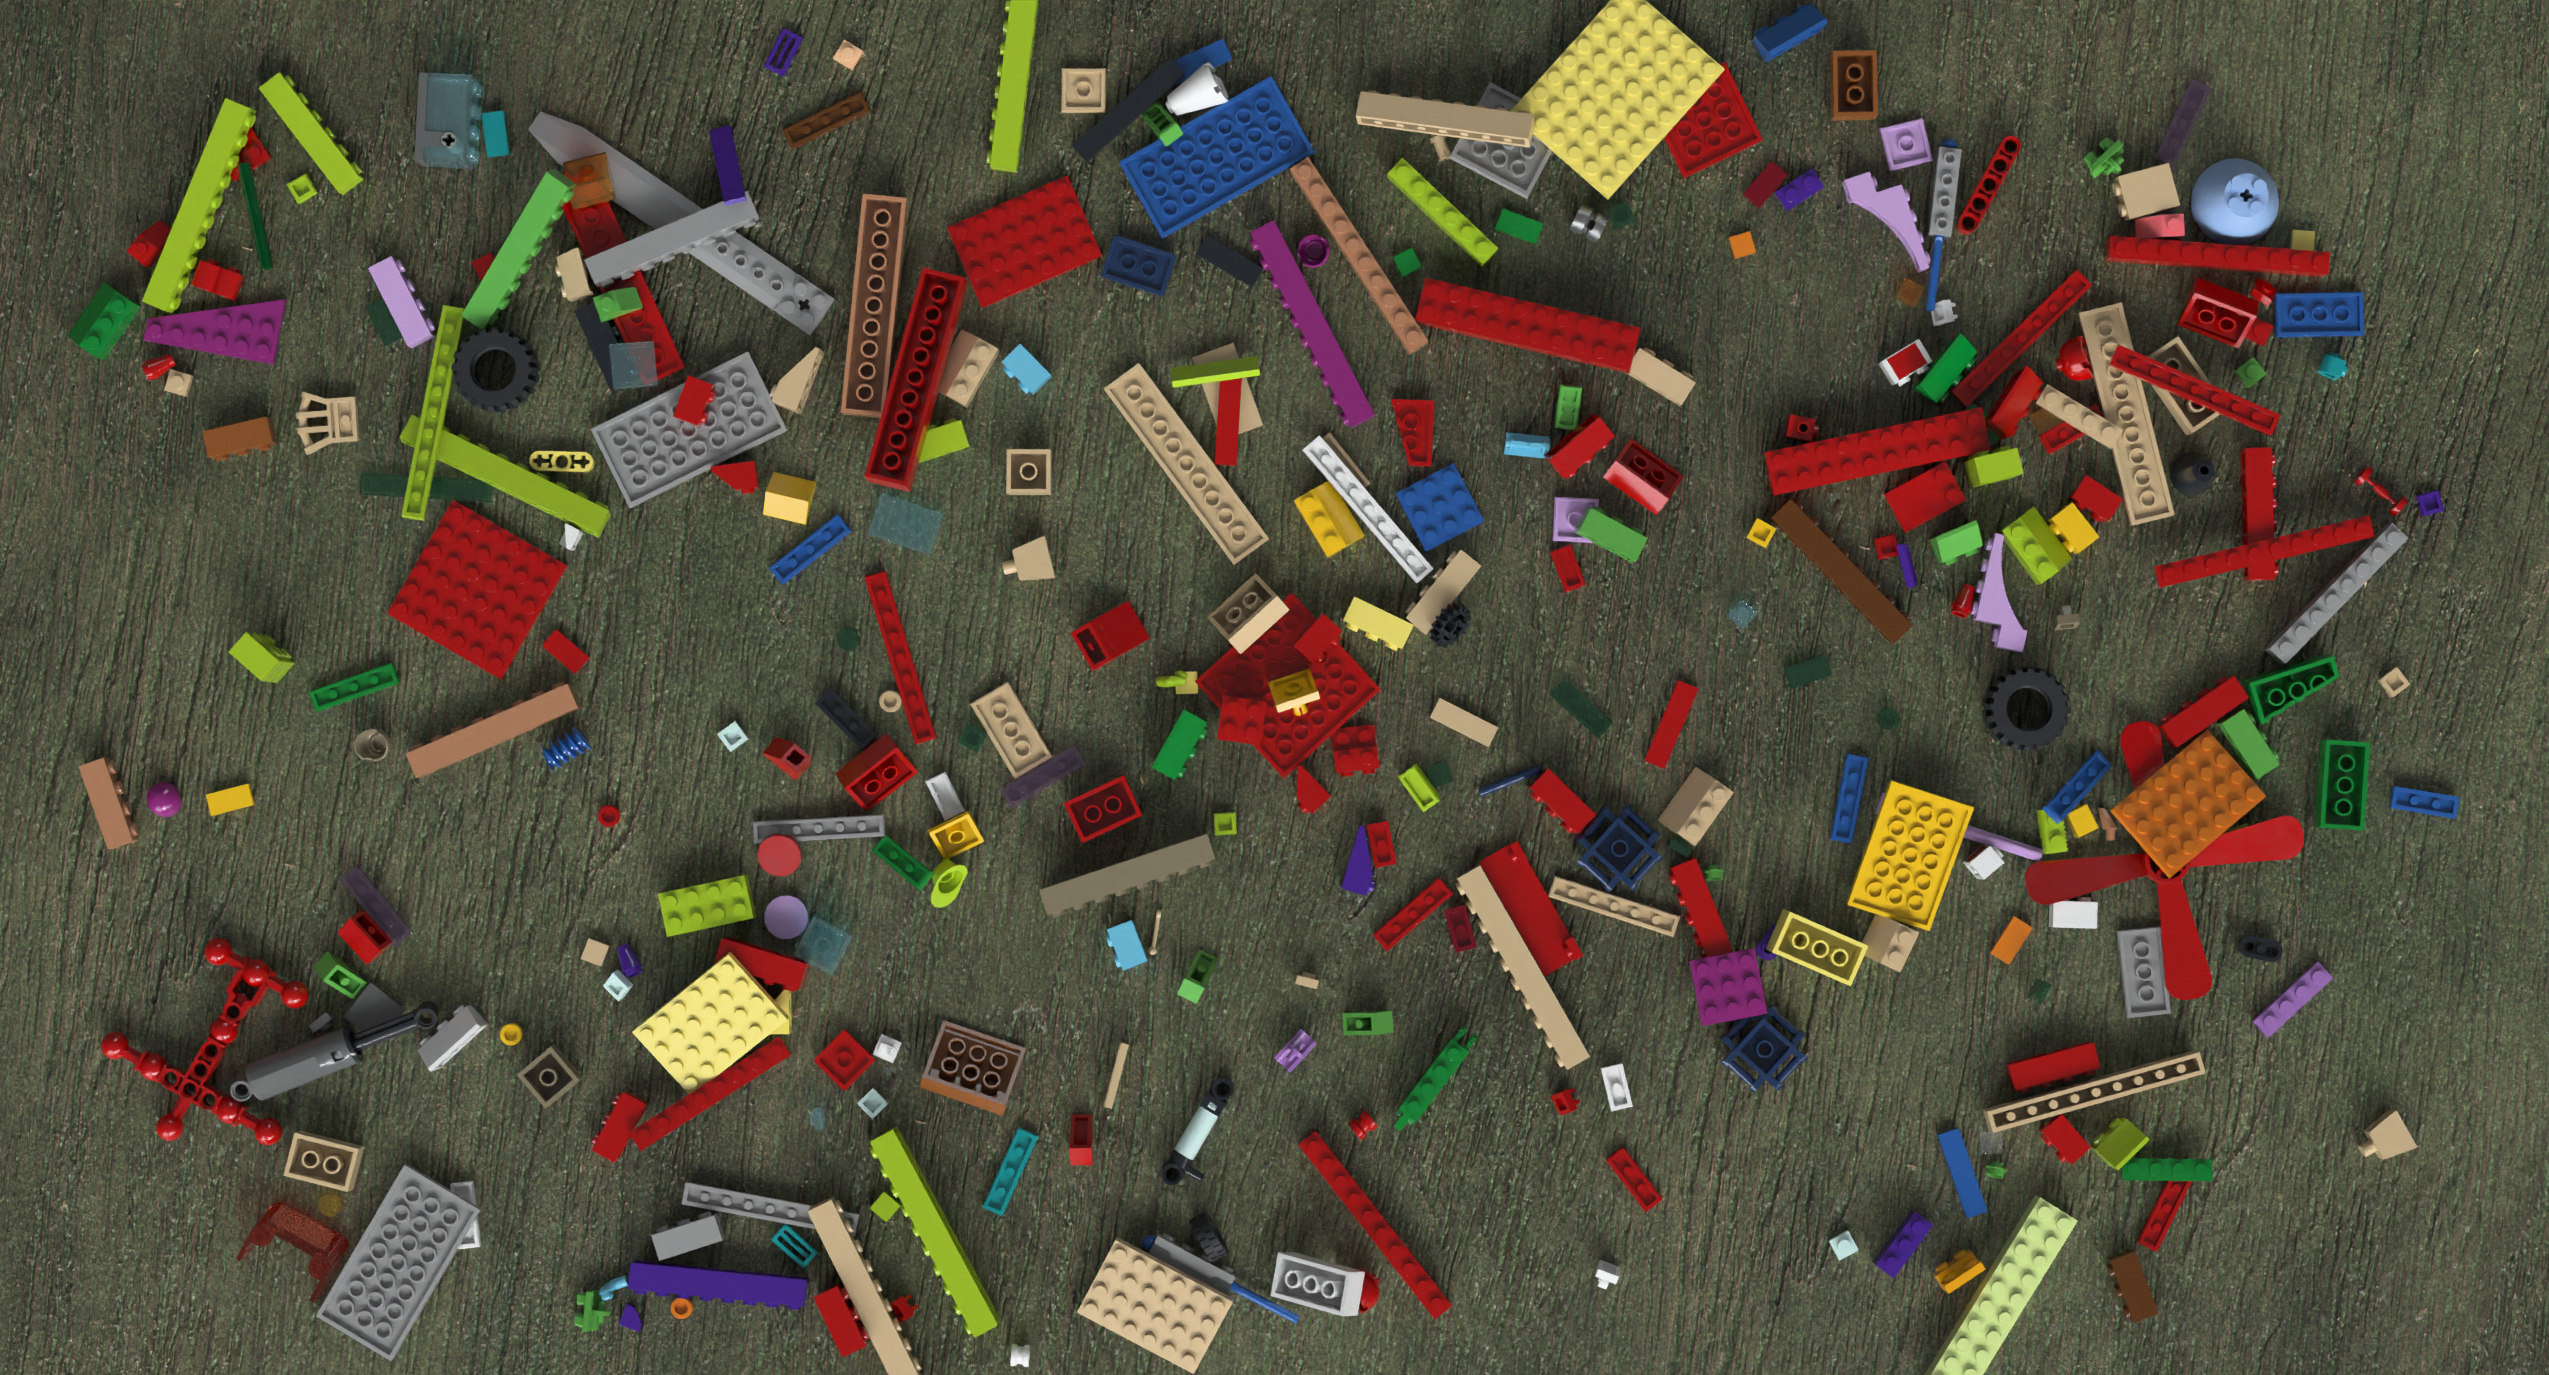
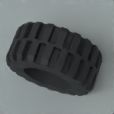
M492 327V329L483 328L478 333L473 332L468 335L469 339L467 341L463 340L459 344L461 348L459 352L455 351L453 356L456 360L455 363H452V370L454 371L452 378L458 386V392L470 404L492 413H505L506 410L513 411L521 403L525 404L528 401V396L530 394L533 395L536 391L534 387L536 383H539L540 379L538 376L540 364L536 360L538 357L528 341L508 329H501L499 327ZM492 350L507 352L512 356L516 365L515 376L512 382L504 389L498 391L486 389L477 378V366L480 359Z
M2027 666L2003 672L2002 675L1997 676L1993 680L1992 685L1988 686L1986 690L1987 695L1983 697L1982 704H1984V710H1982V715L1986 719V728L1991 730V735L1994 739H1998L2002 745L2015 750H2037L2055 742L2054 739L2061 736L2063 733L2062 729L2069 722L2067 715L2070 714L2071 707H2068L2067 701L2070 699L2063 690L2065 689L2064 685L2056 680V676L2047 673L2046 670ZM2021 688L2036 690L2041 694L2045 702L2046 712L2044 719L2038 726L2032 729L2016 727L2010 722L2007 715L2006 706L2008 698L2013 692Z

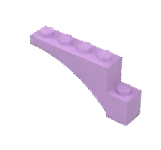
M1870 172L1844 180L1842 185L1848 203L1858 204L1881 219L1904 244L1913 260L1917 273L1927 270L1929 268L1928 264L1931 261L1928 252L1923 250L1921 243H1924L1921 231L1916 229L1915 222H1917L1914 210L1909 208L1908 201H1910L1907 189H1903L1901 184L1876 192L1878 184L1875 176L1871 177Z
M1994 533L1986 541L1985 550H1988L1987 558H1983L1980 571L1983 572L1982 580H1978L1975 592L1978 593L1977 602L1973 601L1971 614L1974 615L1972 620L1998 625V628H1994L1991 641L1994 642L1993 647L2020 653L2024 649L2027 630H2023L2006 596L2001 567L2004 535Z

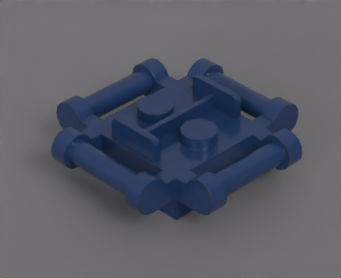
M1629 804L1618 816H1615L1603 805L1599 810L1598 816L1581 835L1578 834L1575 837L1587 849L1576 864L1588 870L1605 886L1604 889L1608 892L1620 880L1634 891L1638 886L1637 883L1656 862L1659 863L1662 859L1651 848V845L1661 835V832L1650 827L1632 811L1633 808ZM1626 817L1648 836L1646 841L1623 822ZM1607 818L1612 821L1593 844L1587 841ZM1645 853H1648L1650 855L1649 858L1629 878L1626 874ZM1594 855L1615 876L1610 879L1588 859Z
M1774 1004L1767 1009V1014H1763L1762 1017L1757 1015L1739 1019L1726 1034L1723 1033L1719 1038L1732 1049L1720 1063L1724 1067L1728 1066L1749 1085L1748 1088L1752 1092H1755L1765 1080L1779 1091L1785 1079L1801 1062L1804 1063L1807 1059L1795 1047L1806 1033L1802 1029L1798 1030L1777 1011L1778 1008ZM1771 1017L1793 1036L1790 1041L1767 1022ZM1753 1018L1756 1023L1736 1045L1732 1041L1733 1038ZM1792 1053L1794 1055L1792 1060L1774 1079L1771 1075ZM1737 1055L1760 1074L1756 1079L1734 1061Z

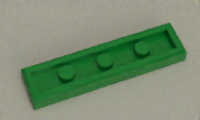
M391 662L311 690L309 693L315 711L320 712L400 684V680L394 663Z

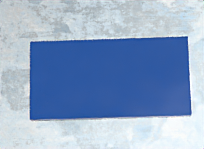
M2363 292L2275 293V338L2364 336Z

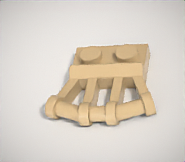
M306 392L301 393L300 397H302L298 413H296V419L299 421L297 434L300 435L306 447L304 449L306 455L314 453L331 443L360 441L357 397L325 399ZM311 400L327 405V410L307 412ZM327 417L328 426L308 427L307 418ZM329 432V437L313 444L309 435L310 433Z

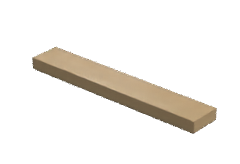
M1554 876L1548 897L1674 937L1680 919L1678 915Z

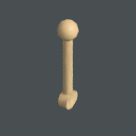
M1157 909L1152 945L1148 950L1151 955L1157 953L1156 941L1162 912Z

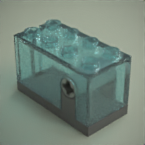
M419 72L414 160L423 167L476 169V163L478 164L480 160L477 142L481 140V129L478 128V120L482 119V107H479V99L483 98V85H480V81L475 79L473 75Z

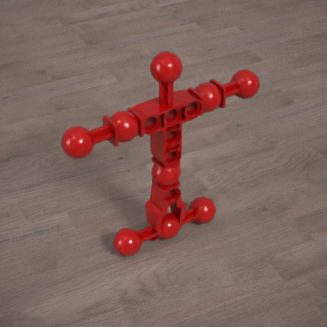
M213 938L206 944L204 949L207 961L216 966L226 963L238 971H236L227 986L226 991L229 996L223 1007V1014H220L219 1018L211 1024L210 1036L206 1038L208 1041L201 1046L188 1071L172 1067L173 1064L171 1063L167 1064L165 1058L160 1054L151 1053L149 1050L143 1053L129 1046L127 1037L117 1031L110 1032L104 1036L101 1042V1050L107 1058L120 1059L123 1057L136 1065L134 1071H140V1074L145 1079L157 1083L161 1082L165 1088L180 1096L172 1111L162 1115L157 1120L156 1132L163 1140L174 1141L182 1135L184 1130L182 1118L192 1102L202 1109L212 1110L211 1113H216L223 1123L232 1124L234 1127L242 1124L253 1130L255 1138L259 1143L266 1146L273 1145L282 1136L281 1124L276 1119L263 1118L260 1120L247 1112L249 1106H243L241 1101L235 1100L232 1096L222 1095L218 1089L208 1083L222 1060L226 1047L236 1039L238 1026L241 1025L240 1020L246 1017L253 1006L262 1003L269 988L280 993L283 1003L293 1009L305 1005L309 998V991L307 986L300 981H290L287 983L276 977L277 971L271 972L269 965L265 961L260 959L250 960L249 955L243 958L232 952L231 944L226 939ZM243 978L250 986L259 987L253 999L247 998L246 994H241L238 991ZM233 1006H236L239 1009V1015L237 1017H234L231 1014V1008ZM211 1044L217 1047L218 1052L215 1056L209 1052ZM201 1063L207 1068L205 1075L200 1074L198 1071ZM170 1072H173L177 1077L174 1084L168 1079ZM189 1083H193L196 1087L194 1094H190L187 1090ZM209 1093L215 1097L213 1105L207 1102L206 1098Z

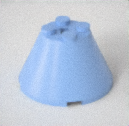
M2226 159L2211 165L2198 177L2192 189L2191 212L2194 221L2197 222L2208 238L2219 244L2246 245L2258 240L2271 228L2278 213L2279 197L2274 181L2262 167L2248 160Z

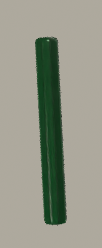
M248 162L238 164V170L260 268L263 271L273 269V263L251 165Z

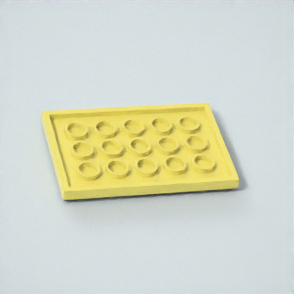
M729 952L637 1026L632 1033L684 1090L690 1094L717 1077L787 1021L789 1016L737 958Z

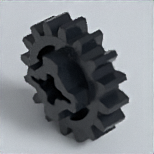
M1454 602L1452 606L1448 604L1446 609L1441 610V615L1435 617L1437 620L1431 624L1434 628L1429 631L1431 634L1430 639L1439 647L1447 648L1448 644L1452 646L1454 641L1460 640L1461 634H1465L1464 630L1469 626L1467 621L1471 619V616H1469L1471 612L1460 602L1459 604Z

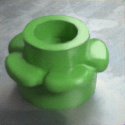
M1719 865L1707 866L1706 870L1703 871L1706 881L1723 879L1722 872H1724V869L1719 868Z
M1991 1161L1990 1165H1986V1175L2003 1179L2004 1174L2007 1173L2004 1164Z

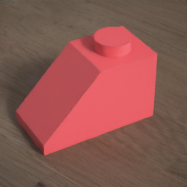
M2167 214L2134 219L2135 238L2168 240L2180 239L2185 236L2184 214Z

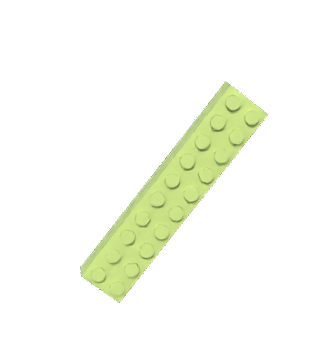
M2034 1196L1924 1375L1984 1374L2076 1225V1219L2041 1197Z

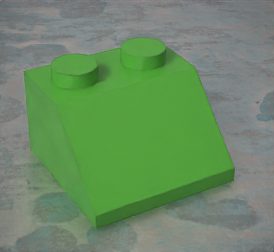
M1976 520L1929 539L1938 563L1945 562L1946 566L1959 561L1957 556L1964 553L1966 557L1978 553L1977 548L1983 546Z

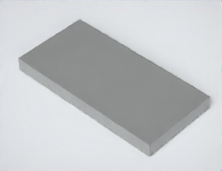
M2160 926L2116 930L2126 1018L2171 1014L2169 993L2164 981Z

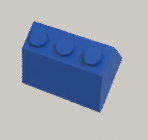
M1803 4L1793 10L1795 14L1788 18L1786 15H1783L1774 21L1776 25L1769 29L1767 26H1764L1755 32L1757 36L1752 41L1765 63L1823 30L1828 22L1813 4L1807 7Z

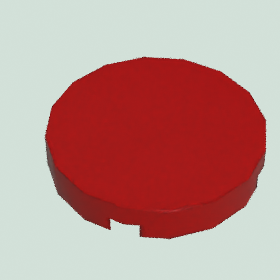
M780 833L767 836L761 842L757 852L758 862L762 869L768 874L777 877L792 874L799 867L802 858V851L798 842L793 837Z

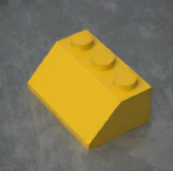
M1329 481L1294 500L1296 507L1327 558L1365 536L1342 496Z

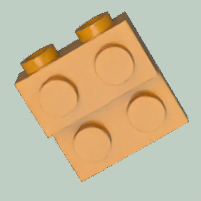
M1969 1249L1957 1252L1953 1256L1954 1259L1949 1263L1945 1261L1935 1268L1936 1271L1932 1273L1940 1287L1948 1294L1986 1270Z

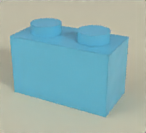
M1021 344L1002 361V364L1005 366L1002 370L1010 378L1015 376L1020 381L1017 385L1026 394L1030 391L1034 395L1052 377Z
M1133 920L1107 929L1108 934L1105 937L1109 947L1113 946L1116 954L1113 955L1117 968L1122 967L1124 971L1148 961Z

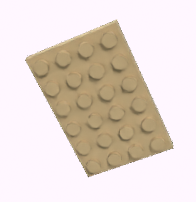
M1116 1237L1077 1313L1194 1374L1234 1298Z

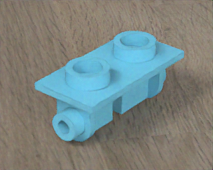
M1506 432L1504 454L1545 458L1544 455L1550 449V437Z

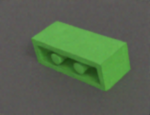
M1598 507L1586 508L1574 533L1629 562H1636L1648 539L1642 535L1643 532L1635 527L1630 529L1624 526V521L1613 516L1612 519L1604 515L1605 511Z
M2239 709L2217 723L2252 779H2258L2280 765L2277 761L2279 756L2272 747L2269 748L2266 744L2267 738L2262 730H2257L2253 724L2255 719L2252 714L2244 709Z

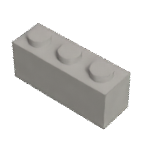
M708 1211L699 1214V1219L691 1222L690 1218L678 1221V1226L669 1228V1225L656 1228V1233L651 1235L659 1261L724 1240L725 1236L718 1214L711 1215V1212Z

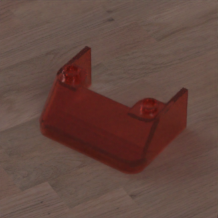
M283 1201L276 1202L268 1208L254 1226L236 1260L241 1261L247 1258L255 1245L260 1247L266 1246L271 1243L274 1236L279 1237L313 1256L308 1270L312 1277L319 1280L309 1301L314 1302L322 1297L349 1248V1241L343 1234Z

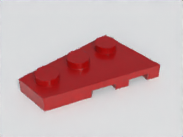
M1391 399L1409 466L1432 467L1435 401Z

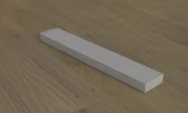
M884 814L755 821L753 822L754 844L761 843L767 836L774 833L787 834L796 841L886 836Z

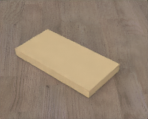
M1234 343L1192 357L1194 364L1197 365L1239 359ZM1246 377L1242 378L1238 435L1263 426ZM1220 381L1202 383L1217 426Z
M1009 682L1002 684L970 704L1014 779L1053 757Z

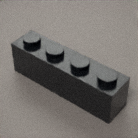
M594 302L574 311L610 391L615 393L637 383L636 376L639 374L633 363L630 364L627 359L629 352L625 344H620L618 340L620 332L616 324H611L610 320L601 323Z

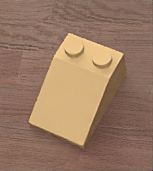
M815 347L779 380L778 385L774 384L770 393L774 404L799 414L802 413L824 356V352L821 349Z

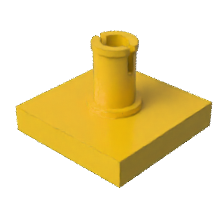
M1310 668L1268 682L1278 713L1293 708L1294 714L1300 716L1299 707H1301L1302 713L1305 714L1308 711L1305 703L1320 699Z

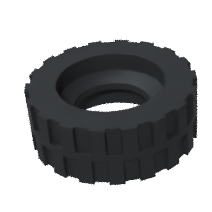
M1205 1211L1189 1220L1196 1238L1211 1261L1215 1262L1229 1254L1227 1245L1219 1230Z

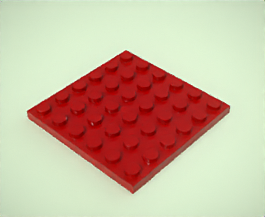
M453 500L387 614L502 680L568 565Z
M1293 593L1282 601L1289 611L1244 652L1240 654L1232 647L1195 681L1220 710L1223 696L1267 702L1261 746H1253L1283 778L1290 774L1381 690L1339 643L1335 647L1330 645L1325 650L1328 653L1327 656L1320 663L1315 661L1313 664L1293 647L1317 620ZM1310 668L1320 699L1305 703L1308 709L1305 714L1302 713L1301 707H1299L1300 716L1294 714L1293 708L1278 713L1268 682Z

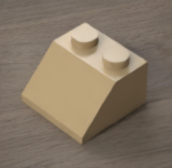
M574 248L556 257L558 263L555 264V269L558 277H562L563 284L560 287L564 298L567 297L569 301L573 302L596 295L591 274L584 261L586 257L581 249Z
M1875 914L1861 942L1868 945L1864 956L1897 972H1901L1919 932L1892 919Z

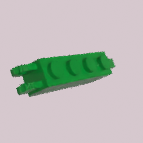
M1464 1025L1453 1039L1450 1038L1398 1106L1396 1114L1399 1118L1393 1126L1399 1131L1407 1123L1412 1125L1418 1121L1468 1055V1050L1478 1036L1474 1033L1469 1037L1464 1047L1460 1045L1458 1040L1466 1033L1467 1029Z

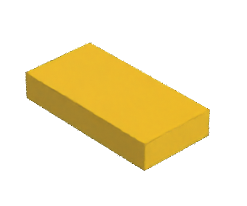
M250 784L206 794L211 816L255 805Z

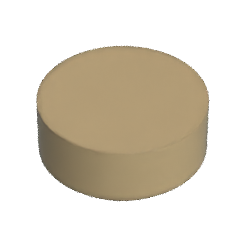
M888 690L880 696L879 703L884 711L895 712L901 707L902 700L899 693Z

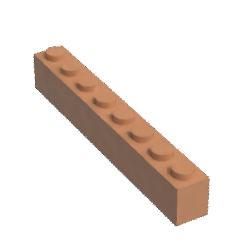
M564 682L557 683L551 686L552 690L544 693L543 690L532 694V699L526 702L521 699L512 703V708L504 711L503 708L491 712L492 716L487 719L479 717L472 720V725L466 728L461 725L450 730L452 733L443 737V734L431 738V743L423 746V743H419L410 747L411 752L406 753L415 777H424L580 709L581 706L572 685L564 684Z

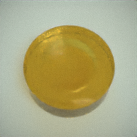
M327 1194L320 1199L318 1207L323 1215L334 1216L340 1212L342 1201L335 1194Z

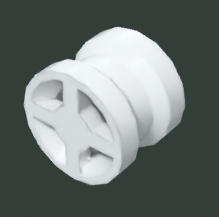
M1012 1344L1011 1366L1022 1364L1024 1367H1029L1030 1345L1022 1347Z

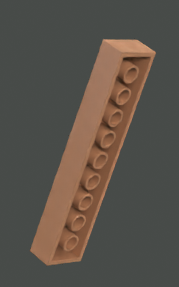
M872 194L862 195L841 413L843 415L881 418L891 382L909 204L907 198Z

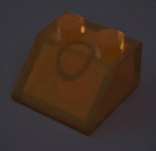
M606 152L563 162L565 177L576 184L572 190L574 195L570 200L573 209L585 208L589 205L617 199Z

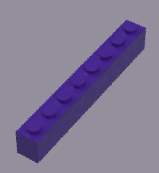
M633 1260L630 1263L628 1289L634 1290L633 1293L647 1294V1291L656 1292V1296L666 1297L669 1296V1293L678 1294L677 1297L683 1299H690L692 1295L699 1296V1300L704 1301L721 1298V1302L734 1303L735 1300H742L745 1305H756L757 1302H762L767 1307H778V1304L787 1305L788 1309L799 1310L800 1306L804 1307L806 1305L809 1277Z

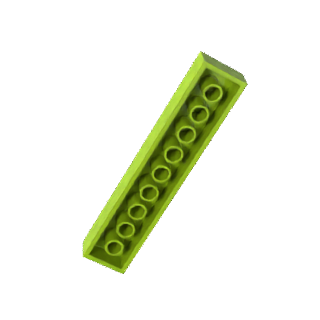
M896 1126L870 1141L871 1146L869 1150L875 1159L878 1158L882 1165L879 1168L885 1178L889 1177L892 1183L890 1189L895 1198H900L902 1202L900 1207L905 1217L909 1216L913 1222L911 1228L916 1237H921L923 1241L921 1246L926 1256L930 1255L933 1259L932 1267L937 1276H942L944 1280L942 1286L948 1296L952 1295L955 1311L958 1315H963L965 1319L963 1325L969 1335L973 1334L975 1338L998 1326L1001 1319L899 1128Z

